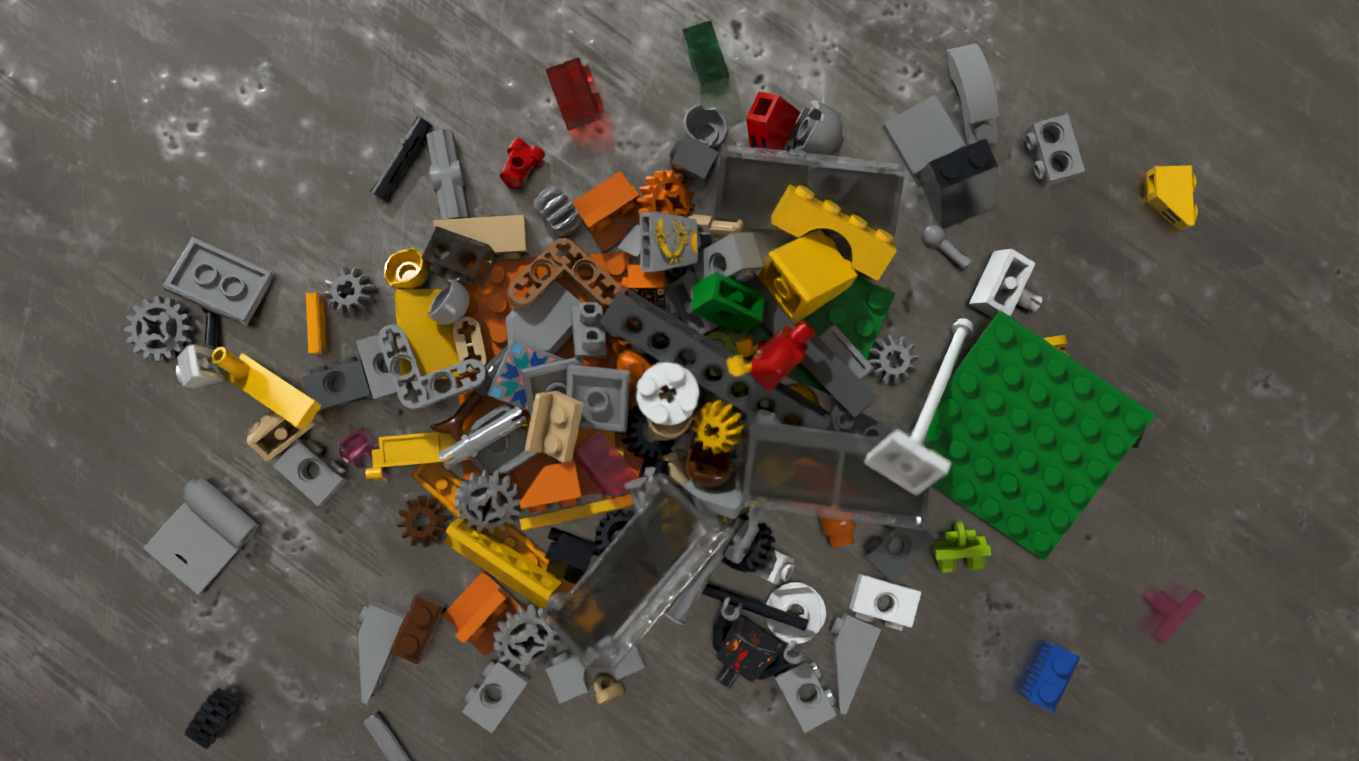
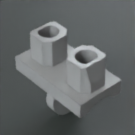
M582 302L579 306H571L575 359L586 357L606 358L604 326L599 324L603 317L602 305H598L597 302Z

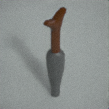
M508 345L484 367L487 374L484 383L480 387L473 389L451 418L431 425L430 428L433 431L451 434L456 443L462 440V424L482 398L490 397L487 391L508 349Z

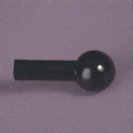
M201 307L206 314L204 347L215 349L217 348L219 314Z

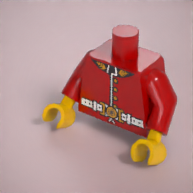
M802 320L793 330L788 325H785L769 341H759V344L754 345L751 335L741 336L735 343L739 355L728 358L726 362L729 373L733 376H740L748 372L770 392L805 357L808 349L806 342L816 334L815 330L806 321ZM753 355L751 362L745 364L743 357Z

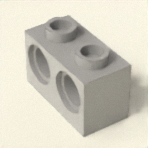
M1069 114L1033 123L1027 129L1028 134L1025 135L1026 145L1029 151L1034 153L1036 160L1034 162V172L1037 179H1041L1043 186L1076 178L1085 172ZM1043 131H1049L1053 134L1054 143H1048L1044 140ZM1052 159H1057L1062 163V172H1057L1052 168Z

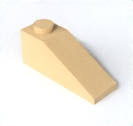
M524 215L433 220V225L439 232L496 256H504V260H521L522 255H529L527 219Z

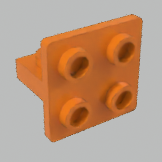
M617 172L572 202L602 252H606L622 242L633 223L640 225L638 211L643 208V205L637 202L640 195L635 187L629 184L622 172Z
M481 572L443 613V617L458 631L455 636L463 644L469 641L484 656H487L494 649L493 643L495 638L493 631L500 630L497 624L498 620L506 622V612L509 611L513 615L516 614L517 606H520L523 611H526V609L486 572Z

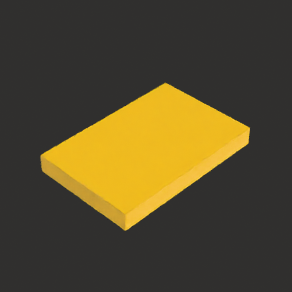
M396 289L397 325L407 335L421 375L425 376L459 363L453 335L454 323L442 325L427 315L430 312L435 296L443 289ZM406 348L402 352L399 350V353L407 352ZM400 360V376H405L410 373L412 364L409 360ZM457 371L452 373L455 379H461L463 377H459ZM440 377L437 380H447L449 378Z

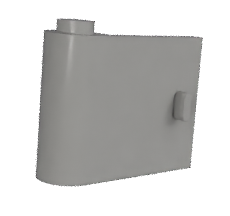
M194 478L182 490V493H184L182 501L184 503L143 549L192 591L200 595L250 539L259 525L205 478H201L198 481Z

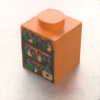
M629 265L628 277H623L622 285L657 307H666V271L641 272V265Z

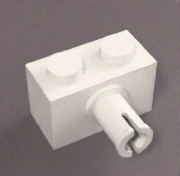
M1013 249L994 251L969 304L994 318L999 309L1011 316L1016 304L1030 313H1035L1040 308L1035 302L1042 303V297L1026 289L1025 285L1036 263Z

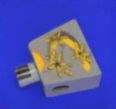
M660 212L639 213L641 272H657L695 264L698 261V250H703L712 244L709 232L697 231L696 219Z

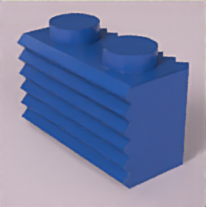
M1049 641L1043 642L1044 647H1041L1042 652H1039V657L1035 658L1037 663H1034V668L1030 669L1031 674H1028L1029 679L1025 680L1026 685H1023L1024 690H1021L1020 694L1029 701L1054 713L1080 657Z

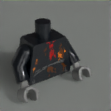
M727 597L725 599L722 610L713 625L712 646L717 652L716 658L725 664L716 680L731 689L740 675L750 682H753L755 679L764 680L781 673L791 664H797L801 661L806 650L804 649L801 653L794 652L792 648L797 643L795 640H792L785 649L786 646L781 640L740 613L742 603H739L737 608H731L728 606L730 598Z

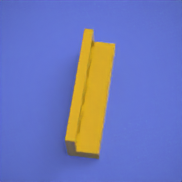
M467 518L456 519L448 526L445 531L448 534L444 541L446 545L540 608L545 609L561 585V581L485 530H482L480 533L477 532V525L474 524L467 528Z

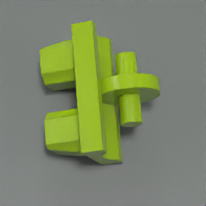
M955 522L954 531L944 532L945 539H937L931 544V550L942 573L955 571L956 559L966 558L968 569H984L986 556H991V546L987 545L985 536H976L975 529L965 530L963 522Z

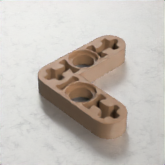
M559 238L550 244L511 282L507 291V299L515 308H527L563 274L592 302H597L598 305H602V309L607 310L621 287L574 242L566 238ZM558 249L560 251L567 249L569 251L567 257H557ZM575 258L579 259L574 264L573 268L570 269L569 266L571 261L574 262ZM540 266L546 267L550 271L551 276L547 280H539L534 275V269ZM580 267L589 268L593 273V278L588 281L581 280L577 276V269ZM599 278L601 280L599 285H596L595 289L592 290L591 287L594 286ZM528 281L532 284L527 291V299L523 296L519 299L515 297L516 288L521 291L527 286ZM610 289L613 292L611 298L603 299L601 297L603 291L606 292Z

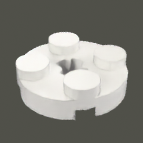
M666 362L654 365L643 374L637 383L636 396L638 405L643 414L657 424L674 425L681 423L692 415L698 404L700 395L698 382L691 371L679 364ZM665 385L669 389H676L677 395H673L675 400L671 403L667 399L660 398V392H663L661 388Z
M787 582L780 585L770 593L766 601L767 605L786 612L791 609L792 604H799L798 608L803 607L804 612L799 616L809 620L806 631L765 617L768 627L775 636L787 643L795 640L796 644L811 640L822 628L826 619V608L823 599L814 588L802 582Z

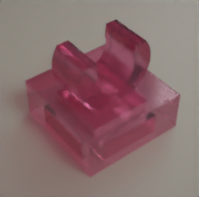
M364 427L338 442L340 456L347 464L353 461L356 467L361 468L363 465L359 456L367 453L372 458V450L374 448L370 434Z

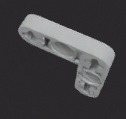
M393 324L386 325L378 334V343L399 400L409 410H421L480 387L486 380L487 374L484 366L475 359H468L422 376L407 335L402 328ZM390 332H393L396 336H401V338L397 339V345L401 352L406 348V353H397L393 357H389V354H395L391 344L385 343L389 339L388 334ZM403 359L409 360L412 364L410 373L405 376L396 374V363ZM473 366L475 370L480 369V373L476 375V381L472 382L470 378L462 379L460 381L463 386L458 388L457 380L452 374L453 372L457 371L458 376L461 377L468 373V367ZM417 376V381H411ZM440 377H448L452 382L451 389L446 393H438L435 390V382ZM411 381L413 388L417 392L422 391V395L418 397V403L414 404L411 400L406 401L410 391L406 384L400 387L401 382Z

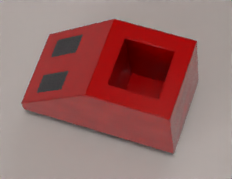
M758 92L746 117L751 159L774 166L801 113L780 95Z

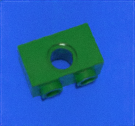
M716 271L694 285L691 312L740 335L762 322L765 295Z

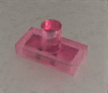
M1195 588L1179 605L1161 590L1149 604L1167 619L1152 636L1161 644L1166 642L1206 596Z

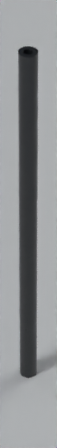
M553 527L548 535V539L558 542L561 534L564 533L591 546H596L595 542ZM595 549L593 555L600 557V554ZM642 560L639 565L634 563L633 568H631L659 579L655 564ZM677 572L681 586L684 587L690 577ZM707 584L701 593L722 602L729 597L728 604L738 607L739 603H742V609L802 631H806L809 622L806 618L711 584Z

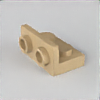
M559 391L536 394L525 451L528 453L544 452L563 463L572 461L584 403Z

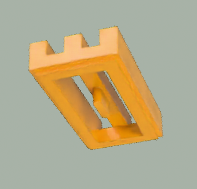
M316 292L305 293L308 353L316 356L326 355L325 299L323 295Z

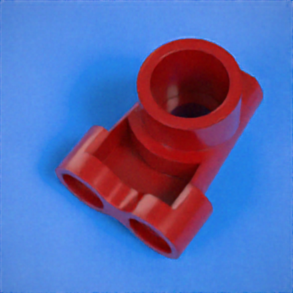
M515 138L507 149L509 156L501 171L500 178L507 187L519 189L526 184L527 175L533 167H539L545 157V152L539 147L527 145L520 138Z

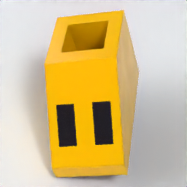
M1192 165L1155 166L1147 171L1148 202L1178 230H1186L1194 226V222L1198 217V208L1193 200V192L1196 189L1197 181L1195 174H1192Z

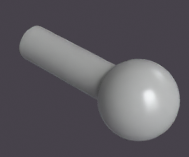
M938 225L926 228L923 233V242L927 247L931 249L939 248L964 270L970 266L972 260L947 240V235L943 228Z

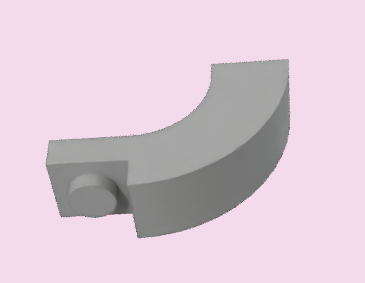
M976 43L947 50L950 78L956 85L962 104L967 146L985 138L988 144L999 142L997 118L1000 117L998 100L993 78L982 50Z

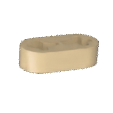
M463 316L453 326L459 362L470 358L469 348L473 347L475 355L482 357V361L479 362L485 367L488 364V355L481 325L476 319ZM466 322L471 327H475V331L471 332L472 343H468L467 337L464 334H460V330L464 329V323ZM473 366L467 368L471 374H478L480 372V369L475 370Z

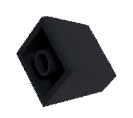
M986 138L928 162L917 176L938 226L943 229L996 207L998 164Z

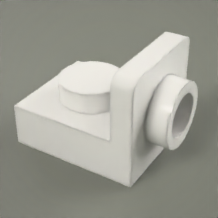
M755 541L753 542V545L748 554H750L755 547ZM774 550V553L770 552L768 555L772 558L771 561L763 563L766 567L763 569L756 568L757 572L752 573L771 583L782 585L791 578L795 559Z

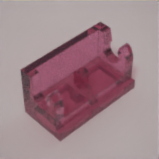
M602 430L588 436L574 449L573 458L605 499L614 500L626 490L624 487L626 483L638 479L637 475Z

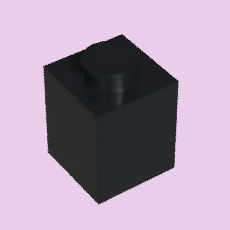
M562 533L558 543L552 541L547 550L545 559H548L549 563L546 572L579 586L596 547Z

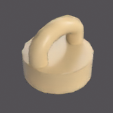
M600 675L594 681L596 694L593 697L598 706L608 704L625 693L621 682L616 683L615 679L610 675ZM607 682L610 687L603 690L601 684Z

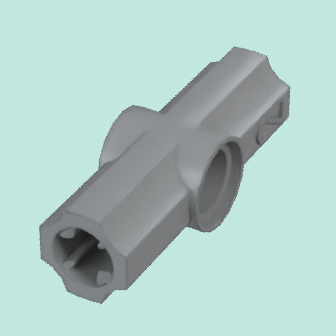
M451 129L432 131L426 134L432 163L430 175L434 191L438 195L442 220L469 218L463 189L465 187V178L460 160L458 161L453 132Z

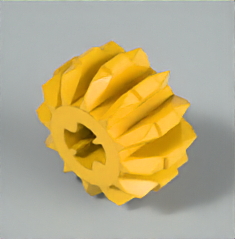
M722 400L715 401L713 404L707 402L694 414L693 419L695 422L690 429L698 433L694 441L701 440L703 442V450L711 447L714 454L720 453L722 450L726 453L731 451L734 445L741 441L743 437L741 432L744 430L745 425L738 422L742 413L734 414L732 412L733 404H728L724 407Z

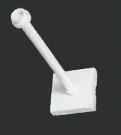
M965 318L958 319L952 325L951 331L954 337L911 438L899 430H895L870 451L864 461L865 465L916 496L944 476L951 464L941 456L923 447L922 442L965 340L973 337L974 324Z

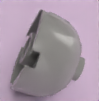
M813 100L811 103L814 106L811 109L805 107L801 111L791 131L790 137L795 138L793 147L788 145L789 155L800 160L818 163L829 158L835 150L839 151L843 145L844 137L842 136L841 119L835 110L819 101Z

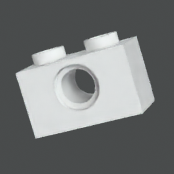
M859 573L849 608L856 612V618L873 622L874 617L886 620L885 626L902 630L903 625L912 628L921 591ZM883 595H889L892 601L890 608L886 611H880L877 608V600Z

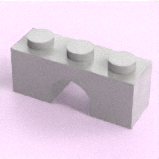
M620 629L608 634V640L597 645L594 640L578 647L579 653L569 656L565 652L551 658L552 664L547 666L546 672L559 704L589 691L590 687L585 671L594 662H603L609 665L613 670L616 680L644 669L646 664L633 632L625 633L624 629Z

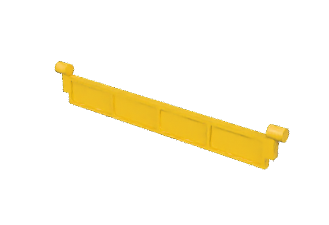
M530 424L523 425L527 433L529 431ZM579 428L574 451L608 448L609 460L624 458V447H616L614 431ZM471 429L462 430V436L465 434L468 436ZM439 432L379 437V449L372 450L373 468L366 469V480L383 479L382 467L445 462L454 455L441 461L437 453L456 444L451 434Z

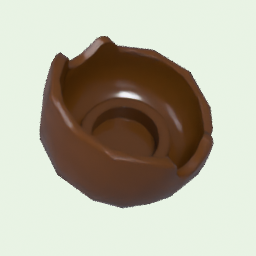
M696 443L690 447L686 459L685 468L689 478L697 485L706 488L722 486L730 478L732 470L730 453H725L722 450L720 453L714 454L711 447L703 450V443Z

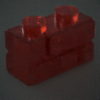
M574 58L563 64H557L546 69L568 131L601 119L599 110L604 109L599 93H592L589 83L594 80L588 64L582 66L580 58Z

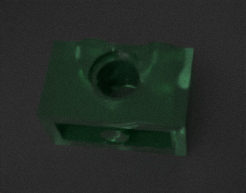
M711 20L682 29V40L700 95L729 86L730 76Z

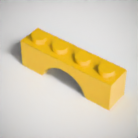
M789 184L771 215L772 224L797 238L819 228L837 231L847 239L851 246V267L878 281L897 252L895 241H893L894 237L882 229L875 231L867 226L868 223L857 215L852 214L849 217L840 212L841 208L832 201L825 200L822 202L814 197L815 194L802 185L796 188Z

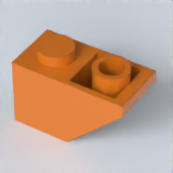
M577 460L544 466L520 501V508H528L529 513L547 510L548 503L559 502V507L578 504L577 498L583 497Z

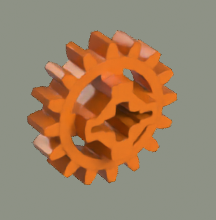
M675 170L653 172V177L645 178L648 186H640L643 198H638L637 202L642 204L643 208L638 211V214L660 212L687 218L692 215L689 211L695 208V204L690 203V198L695 194L694 192H688L687 189L691 183L683 181L682 173L675 174Z

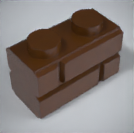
M423 593L416 594L409 607L411 610L407 612L390 653L417 665L422 662L448 604Z

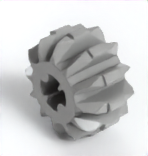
M552 185L550 188L539 193V196L534 199V208L549 229L558 237L564 238L567 235H571L582 224L581 215L578 213V210L568 199L567 195L558 187Z
M342 266L341 275L334 270L331 272V276L335 279L333 283L328 280L324 281V285L331 288L330 291L323 293L324 298L331 299L327 306L332 310L337 308V314L340 316H344L348 310L351 317H356L357 307L362 312L367 311V307L363 304L365 300L370 303L374 302V298L367 295L368 292L375 290L374 285L367 284L371 277L367 273L361 275V269L358 267H354L350 272L347 266ZM352 288L355 291L353 295L344 294V289Z
M893 335L887 336V345L882 339H878L876 345L879 350L875 348L869 350L870 355L877 358L868 362L872 366L877 365L878 368L871 375L876 377L882 373L881 384L883 385L889 381L890 376L893 386L899 385V376L903 381L908 382L910 376L907 371L915 373L918 370L916 366L910 364V362L919 360V355H909V351L913 350L915 345L910 344L904 348L903 345L906 338L903 336L898 339L896 344ZM895 353L897 355L896 360L900 363L891 368L889 366L890 361L886 357Z

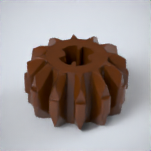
M417 496V505L412 500L406 501V506L410 512L399 510L398 514L406 518V521L398 522L397 527L406 526L407 530L402 533L401 537L405 539L413 535L411 539L412 546H416L421 539L423 547H429L430 538L435 543L441 541L437 531L446 533L447 527L440 524L450 520L449 515L440 516L439 514L445 509L444 504L434 508L436 498L430 497L427 503H425L423 496ZM422 513L425 514L424 518L429 517L430 524L425 525V530L422 529L423 525L418 526L417 519L422 518Z

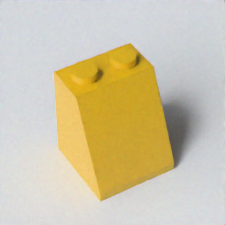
M818 229L768 253L758 279L795 325L850 288L857 274L855 269L851 267V262L848 259H844L838 252L833 239L825 235L821 229Z

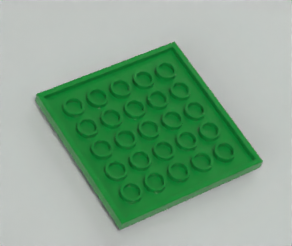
M999 309L948 380L922 446L951 463L948 472L932 484L934 487L1045 561L1156 414Z

